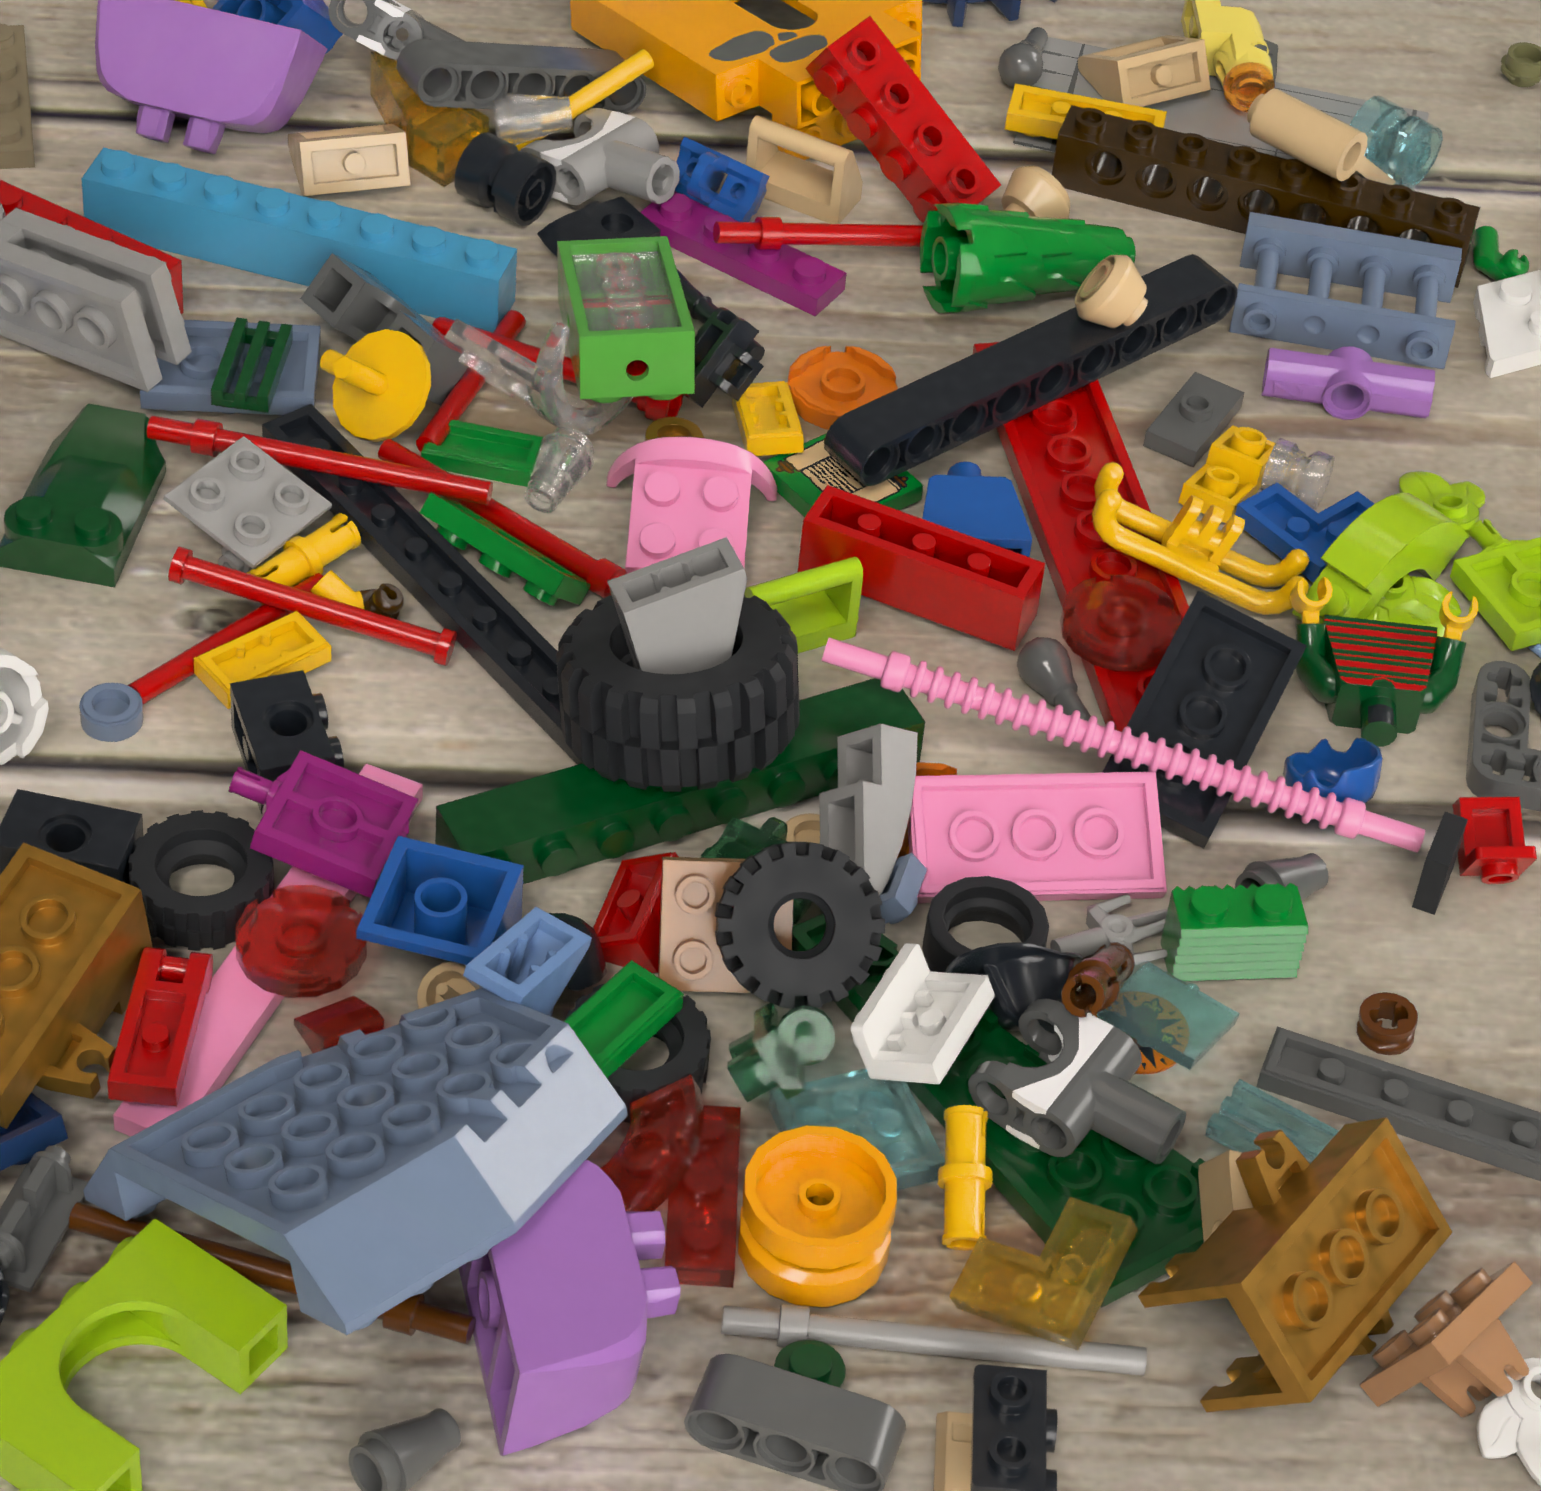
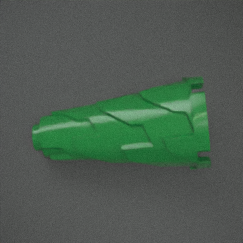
M935 204L934 206L937 207V211H928L920 239V273H934L936 286H923V289L931 307L938 313L988 309L990 304L1035 300L1036 295L1076 291L1093 268L1110 255H1127L1132 259L1133 263H1135L1136 257L1134 241L1131 237L1126 236L1123 229L1085 224V220L1030 217L1028 212L989 210L988 205Z

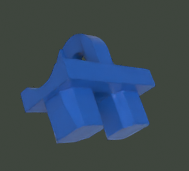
M684 136L676 161L680 170V177L675 192L684 194L690 199L724 215H728L739 222H749L752 215L757 213L767 192L766 184L770 176ZM724 173H726V174H728V175H727V177H726V179H725V182H724V184H723V186H722V188H721V190H720V193L718 194V193H716V192L718 191V189H719V187H720V184H721V182H722V180H723V178H724V176H725Z

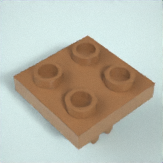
M662 857L658 977L679 991L750 993L728 971L722 960L723 957L715 937V911L717 902L720 901L724 891L722 888L729 876H732L740 867L739 864L745 859ZM793 900L783 904L774 918L775 935L778 941L789 950H792Z
M1514 1261L1491 1276L1483 1268H1480L1464 1279L1450 1294L1447 1290L1440 1292L1416 1312L1414 1318L1419 1323L1409 1333L1405 1329L1400 1331L1372 1355L1379 1366L1360 1384V1387L1378 1407L1421 1382L1460 1417H1466L1476 1409L1467 1391L1478 1401L1491 1396L1492 1392L1498 1397L1508 1394L1512 1391L1513 1386L1504 1374V1370L1512 1379L1520 1380L1529 1374V1367L1498 1317L1533 1284L1532 1281Z

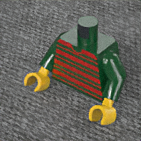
M1303 577L1290 593L1291 606L1302 615V624H1296V640L1307 645L1296 667V672L1299 679L1315 698L1325 703L1329 721L1334 725L1361 729V738L1366 739L1377 747H1384L1395 741L1397 733L1409 734L1415 731L1419 715L1433 713L1456 688L1466 647V642L1461 641L1462 633L1472 626L1477 615L1478 601L1476 597L1473 596L1469 614L1465 617H1457L1449 610L1453 591H1450L1445 596L1439 611V619L1445 627L1443 637L1437 636V627L1324 615L1323 622L1320 624L1319 611L1332 597L1333 589L1331 582L1326 577L1319 581L1317 587L1318 601H1312L1304 594Z

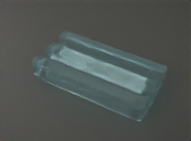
M1239 1079L1233 1087L1231 1097L1227 1096L1221 1103L1219 1113H1214L1209 1119L1205 1136L1233 1151L1243 1153L1261 1149L1253 1142L1258 1135L1232 1122L1233 1120L1259 1134L1281 1129L1301 1154L1308 1160L1313 1161L1339 1131Z

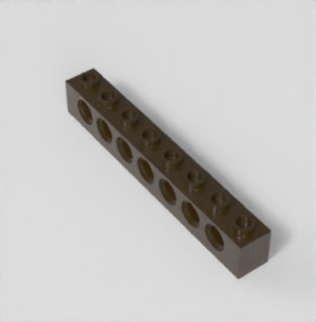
M1071 105L1058 133L1052 176L1065 189L1246 234L1249 214L1254 212L1462 248L1461 263L1455 283L1456 288L1459 286L1468 258L1480 207L1466 204L1456 198H1442L1414 191L1404 185H1389L1361 178L1354 173L1348 179L1339 181L1298 159H1285L1257 152L1251 147L1233 146L1206 139L1199 134H1185L1157 127L1147 121H1133L1105 114L1095 108H1081Z

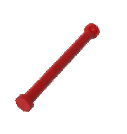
M181 546L177 548L171 561L168 580L180 585L185 580L292 613L298 611L302 616L434 656V663L443 666L448 665L454 650L457 631L444 628L442 633L193 557L192 550Z

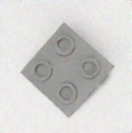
M244 436L164 495L163 499L223 545L222 556L218 560L219 565L244 573L254 569L279 548L283 547L288 540L306 529L332 507V503Z

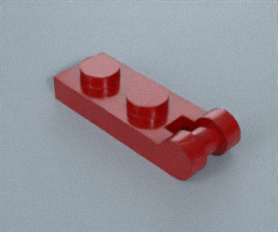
M144 947L107 1080L109 1099L177 1107L205 995L208 994L213 974L212 954L191 952L189 958L167 956L166 949Z

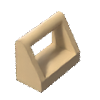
M1165 35L1083 55L1078 58L1080 73L1102 98L1108 101L1144 107L1211 90L1204 39Z
M757 115L753 118L749 127L746 165L770 176L766 184L767 192L764 199L830 224H840L861 200L863 181L854 152ZM777 146L833 166L834 171L781 152Z
M394 124L288 134L290 156L301 193L304 196L411 186L406 132Z

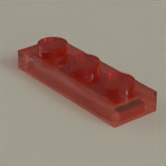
M673 1103L664 1266H672L676 1269L680 1285L733 1288L736 1255L741 1107Z

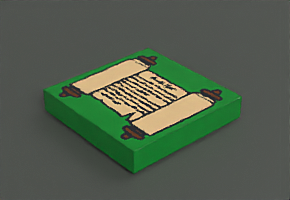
M826 434L804 443L803 453L779 454L763 462L774 477L777 492L804 517L827 485L896 510H901L922 499L923 484L908 471L874 486L863 485L824 449Z

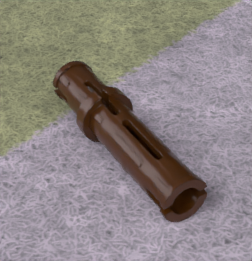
M1111 942L1108 948H1106L1105 944L1102 945L1093 957L1078 962L1069 972L1067 982L1064 984L1061 994L1066 1010L1072 1015L1083 1018L1087 1017L1088 1012H1091L1093 1016L1099 1011L1110 1007L1117 999L1121 984L1133 973L1135 966L1134 956L1131 950L1124 944Z

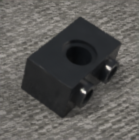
M304 670L230 683L231 726L247 771L275 781L277 777L291 768L300 750L344 768L343 752L338 737H328L326 733L328 729V714L323 695L321 693L312 694ZM258 803L260 812L262 814L264 805Z
M17 789L0 824V875L24 842L130 885L128 861L130 853H134V843L139 836L143 837L142 814Z

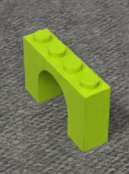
M155 1218L135 1237L130 1236L122 1240L112 1252L109 1261L87 1282L82 1281L71 1287L63 1297L59 1307L37 1328L25 1330L15 1340L9 1354L0 1361V1476L20 1491H142L140 1449L84 1411L69 1397L66 1390L76 1373L90 1360L109 1350L129 1345H153L181 1354L241 1395L288 1348L287 1305Z

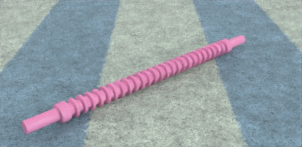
M829 637L821 661L881 680L880 686L884 689L898 693L904 687L910 689V696L912 698H915L919 692L927 695L928 703H933L936 698L944 700V707L946 709H949L953 703L961 706L962 714H967L970 709L978 711V718L980 720H983L987 714L995 717L996 725H1001L1004 720L1012 722V729L1014 731H1017L1021 725L1028 727L1031 736H1035L1038 731H1043L1046 733V740L1049 742L1053 741L1055 736L1063 739L1065 747H1069L1072 742H1077L1080 744V751L1083 753L1087 752L1089 747L1097 749V756L1099 758H1103L1106 753H1111L1114 755V762L1117 764L1121 763L1123 758L1131 760V767L1133 769H1137L1140 764H1145L1148 766V772H1156L1158 769L1165 771V778L1167 780L1173 779L1174 775H1179L1182 777L1183 785H1189L1192 780L1199 782V789L1201 791L1207 790L1208 786H1213L1216 788L1217 796H1223L1226 791L1233 793V800L1235 802H1239L1243 797H1247L1250 799L1251 807H1257L1260 802L1267 804L1269 813H1273L1277 808L1285 810L1284 816L1288 819L1294 813L1302 816L1301 821L1303 824H1308L1311 819H1316L1319 821L1318 826L1320 829H1326L1328 824L1334 826L1335 834L1346 838L1354 839L1360 834L1416 853L1420 850L1424 839L1425 829L1367 811L1364 802L1352 798H1345L1343 802L1336 801L1337 797L1333 792L1329 793L1326 798L1321 797L1317 787L1311 788L1310 792H1305L1302 790V783L1299 781L1295 782L1292 787L1285 785V778L1283 776L1277 777L1276 781H1271L1268 779V772L1265 770L1261 771L1258 776L1251 774V767L1249 765L1243 766L1242 770H1237L1234 768V761L1231 759L1227 760L1224 765L1217 763V756L1215 754L1209 755L1208 759H1203L1200 757V751L1197 748L1193 749L1190 754L1182 751L1183 745L1181 743H1177L1173 748L1165 746V738L1161 737L1154 743L1148 740L1149 735L1147 732H1143L1139 737L1131 735L1132 730L1128 726L1122 732L1115 730L1113 721L1107 722L1105 726H1100L1097 724V717L1094 715L1088 721L1080 718V711L1078 710L1073 711L1071 715H1066L1063 713V706L1060 704L1054 710L1046 708V700L1044 699L1039 700L1037 704H1032L1029 702L1028 694H1023L1020 699L1012 697V690L1010 688H1006L1003 693H998L995 691L994 683H989L986 688L978 686V679L976 677H972L969 682H964L961 680L960 672H955L952 677L944 675V668L942 666H938L935 671H930L927 669L926 661H921L916 666L911 664L910 656L896 651H892L889 656H885Z

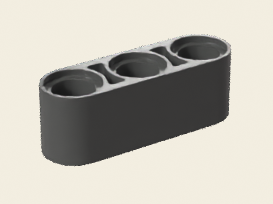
M718 1354L710 1359L684 1419L687 1432L694 1440L705 1447L837 1491H882L906 1431V1423L901 1414L884 1402L734 1354Z

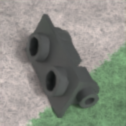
M48 1146L44 1151L36 1152L33 1155L30 1163L26 1164L0 1208V1267L9 1286L30 1293L69 1228V1217L74 1205L77 1202L83 1203L85 1200L83 1190L88 1181L72 1177L69 1166L71 1157L64 1149L58 1146Z

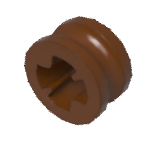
M1382 992L1369 996L1363 1001L1359 1010V1021L1357 1022L1356 1031L1359 1040L1368 1049L1378 1054L1398 1055L1409 1050L1414 1042L1418 1021L1417 1010L1407 998L1396 993ZM1381 1018L1392 1020L1391 1026L1393 1029L1383 1028V1021L1377 1020Z

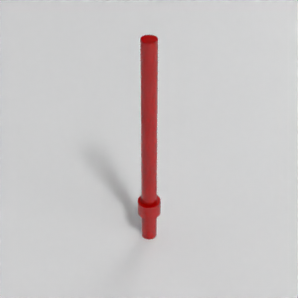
M756 217L754 222L716 221L713 227V239L715 243L754 244L757 250H779L782 245L920 247L923 225L783 223L780 217Z
M152 415L147 426V438L190 446L191 453L216 457L219 452L222 453L244 436L281 465L428 494L432 492L440 496L489 505L492 497L493 482L225 430L220 422L198 418L195 423H189Z
M392 439L385 440L379 448L378 458L383 461L448 473ZM446 497L461 503L590 584L589 590L602 598L611 595L607 581L627 574L625 569L606 558L596 560L491 498L489 505Z

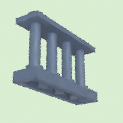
M1250 212L1239 267L1255 269L1254 286L1239 283L1229 332L1329 350L1341 347H1356L1363 349L1370 357L1444 369L1456 321L1436 317L1438 301L1451 302L1461 263L1462 248ZM1277 273L1309 279L1307 295L1276 290ZM1331 283L1363 288L1361 304L1329 299ZM1384 292L1416 297L1415 313L1382 308Z

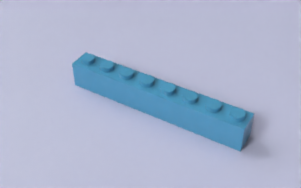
M104 147L81 178L84 217L156 249L305 286L311 284L329 256L333 253L371 273L418 314L433 318L446 317L490 332L496 329L515 302L517 248L496 244L490 240L463 236L443 231L433 226L414 224L390 218L384 214L365 212L337 205L331 201L316 200L288 193L278 188H267L235 180L229 176L214 175L182 167L176 163H165L133 155L126 151L112 150Z

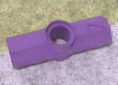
M1341 347L1333 350L1328 356L1269 348L1265 362L1261 396L1323 404L1329 414L1342 420H1353L1362 417L1368 411L1426 418L1429 417L1432 405L1435 370L1373 362L1367 352L1356 347Z

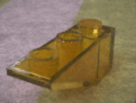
M376 51L371 52L370 95L385 124H394L406 132L409 166L443 187L454 182L457 164L464 149L476 136L489 132L490 118L472 108L433 107L426 105L400 77L397 70V61Z

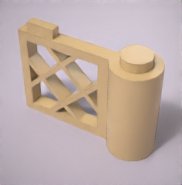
M1273 88L1266 94H1260L1252 102L1248 110L1247 121L1250 123V133L1253 137L1339 181L1348 179L1354 173L1361 178L1389 185L1395 184V180L1364 156L1368 139L1366 133L1279 89Z

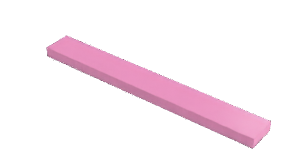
M366 764L359 773V775L418 798L416 808L423 800V784L369 764ZM292 866L212 977L209 992L205 995L177 1107L123 1101L113 1114L114 1130L128 1136H133L220 1089L357 892Z

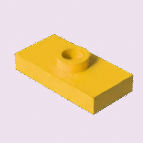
M787 382L751 383L738 401L732 398V406L745 450L753 453L755 456L804 452V435Z
M295 611L195 657L194 674L227 709H230V683L301 670L307 673L332 661L331 645L298 611Z

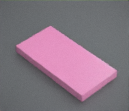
M1156 772L915 777L911 812L907 824L909 853H913L927 869L917 896V904L931 903L932 899L948 884L965 877L991 876L1012 881L1031 892L1038 901L1108 900L1122 895H1129L1131 899L1163 898L1167 892Z

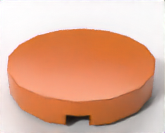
M822 346L801 354L790 366L788 375V386L797 414L806 422L829 430L830 426L845 413L898 389L896 374L887 362L877 354L854 346H845V352H831V346Z

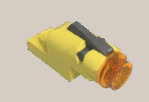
M1185 0L1181 18L1184 36L1205 40L1209 75L1217 76L1223 86L1225 98L1232 106L1240 111L1248 112L1252 102L1258 95L1266 94L1275 88L1278 45L1263 38L1261 26L1254 13L1241 7L1221 6L1220 0Z

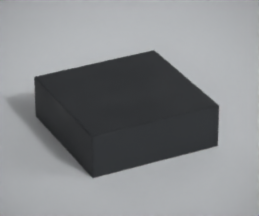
M1444 812L1423 866L1412 905L1413 908L1435 915L1454 868L1468 819Z

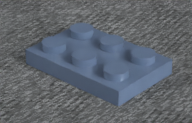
M184 320V327L192 352L178 365L157 358L163 379L149 392L140 389L141 409L283 416L309 404L315 407L321 326L293 325V342L268 413L211 405V388L235 322ZM248 323V328L256 329L258 323ZM270 324V331L279 332L281 324ZM245 344L229 393L234 394L251 344ZM265 346L248 396L257 397L273 347Z

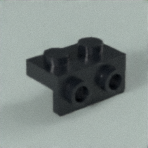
M979 1364L975 1367L972 1391L971 1491H1057V1470L1046 1469V1452L1054 1453L1058 1419L1057 1409L1047 1408V1370Z

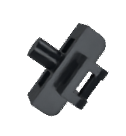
M720 307L712 313L706 323L697 331L698 333L695 336V394H684L685 397L702 408L717 388L738 401L764 367L745 351L759 333V330L727 308Z

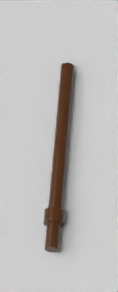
M80 1202L74 1205L69 1217V1229L115 1243H120L130 1236L135 1237L149 1224V1222L135 1218L125 1221L104 1209ZM174 1230L251 1282L297 1295L290 1263ZM423 1294L411 1296L377 1317V1319L383 1320V1328L409 1336H412L418 1330L466 1345L471 1340L476 1323L474 1316L425 1303Z

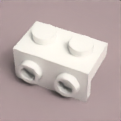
M905 943L851 1025L853 1042L859 1050L870 1079L940 1084L995 997L988 975L930 972L920 945Z

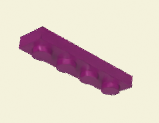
M674 192L667 202L661 204L652 202L641 211L646 218L661 230L660 236L668 237L670 247L815 317L845 290L846 272L789 245H782L779 250H757L754 244L715 243L713 227L716 221H739L696 202L684 194Z

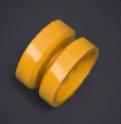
M806 1125L779 1132L759 1146L745 1169L743 1205L740 1211L738 1229V1255L748 1276L771 1296L794 1305L811 1307H831L852 1301L874 1286L888 1261L891 1227L894 1223L897 1205V1178L885 1155L861 1136L837 1127Z

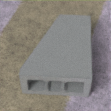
M727 537L607 581L634 668L658 674H685L715 667L732 657L747 576Z

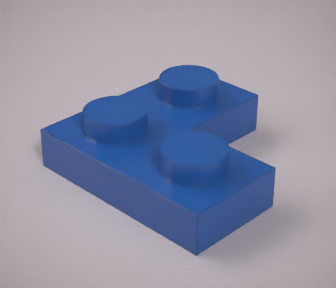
M1276 482L1237 504L1235 515L1245 519L1243 529L1281 559H1284L1291 550H1304L1308 554L1309 563L1302 575L1314 583L1326 567V564L1321 559L1323 554L1337 537L1374 503L1356 491L1317 513Z

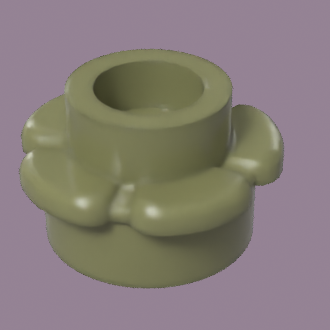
M1520 42L1509 47L1508 53L1501 59V72L1511 84L1518 87H1531L1540 82V46Z

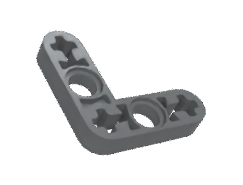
M1507 661L1486 663L1479 670L1471 699L1466 768L1467 786L1477 797H1520L1521 808L1541 811V750L1528 748L1531 699L1530 676L1518 665ZM1498 688L1505 690L1506 702L1496 701ZM1498 725L1505 727L1512 732L1513 736L1500 737L1493 735L1484 726ZM1493 771L1499 772L1500 775L1494 774ZM1524 775L1530 777L1529 781L1523 780Z

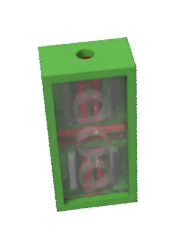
M668 237L557 241L558 303L580 399H591L598 403H613L621 400L622 397L648 396L655 400H670L678 397L679 394H695V330Z

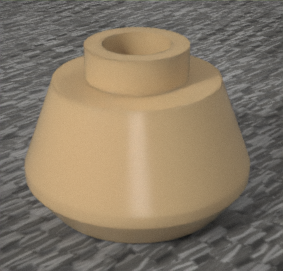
M1037 166L1018 167L1013 171L1001 200L1004 211L1028 212L1030 217L1069 218V196L1054 176Z
M1110 255L1098 263L1088 274L1075 296V305L1080 318L1109 328H1116L1122 323L1125 326H1130L1141 316L1148 303V300L1144 297L1147 286L1129 256Z

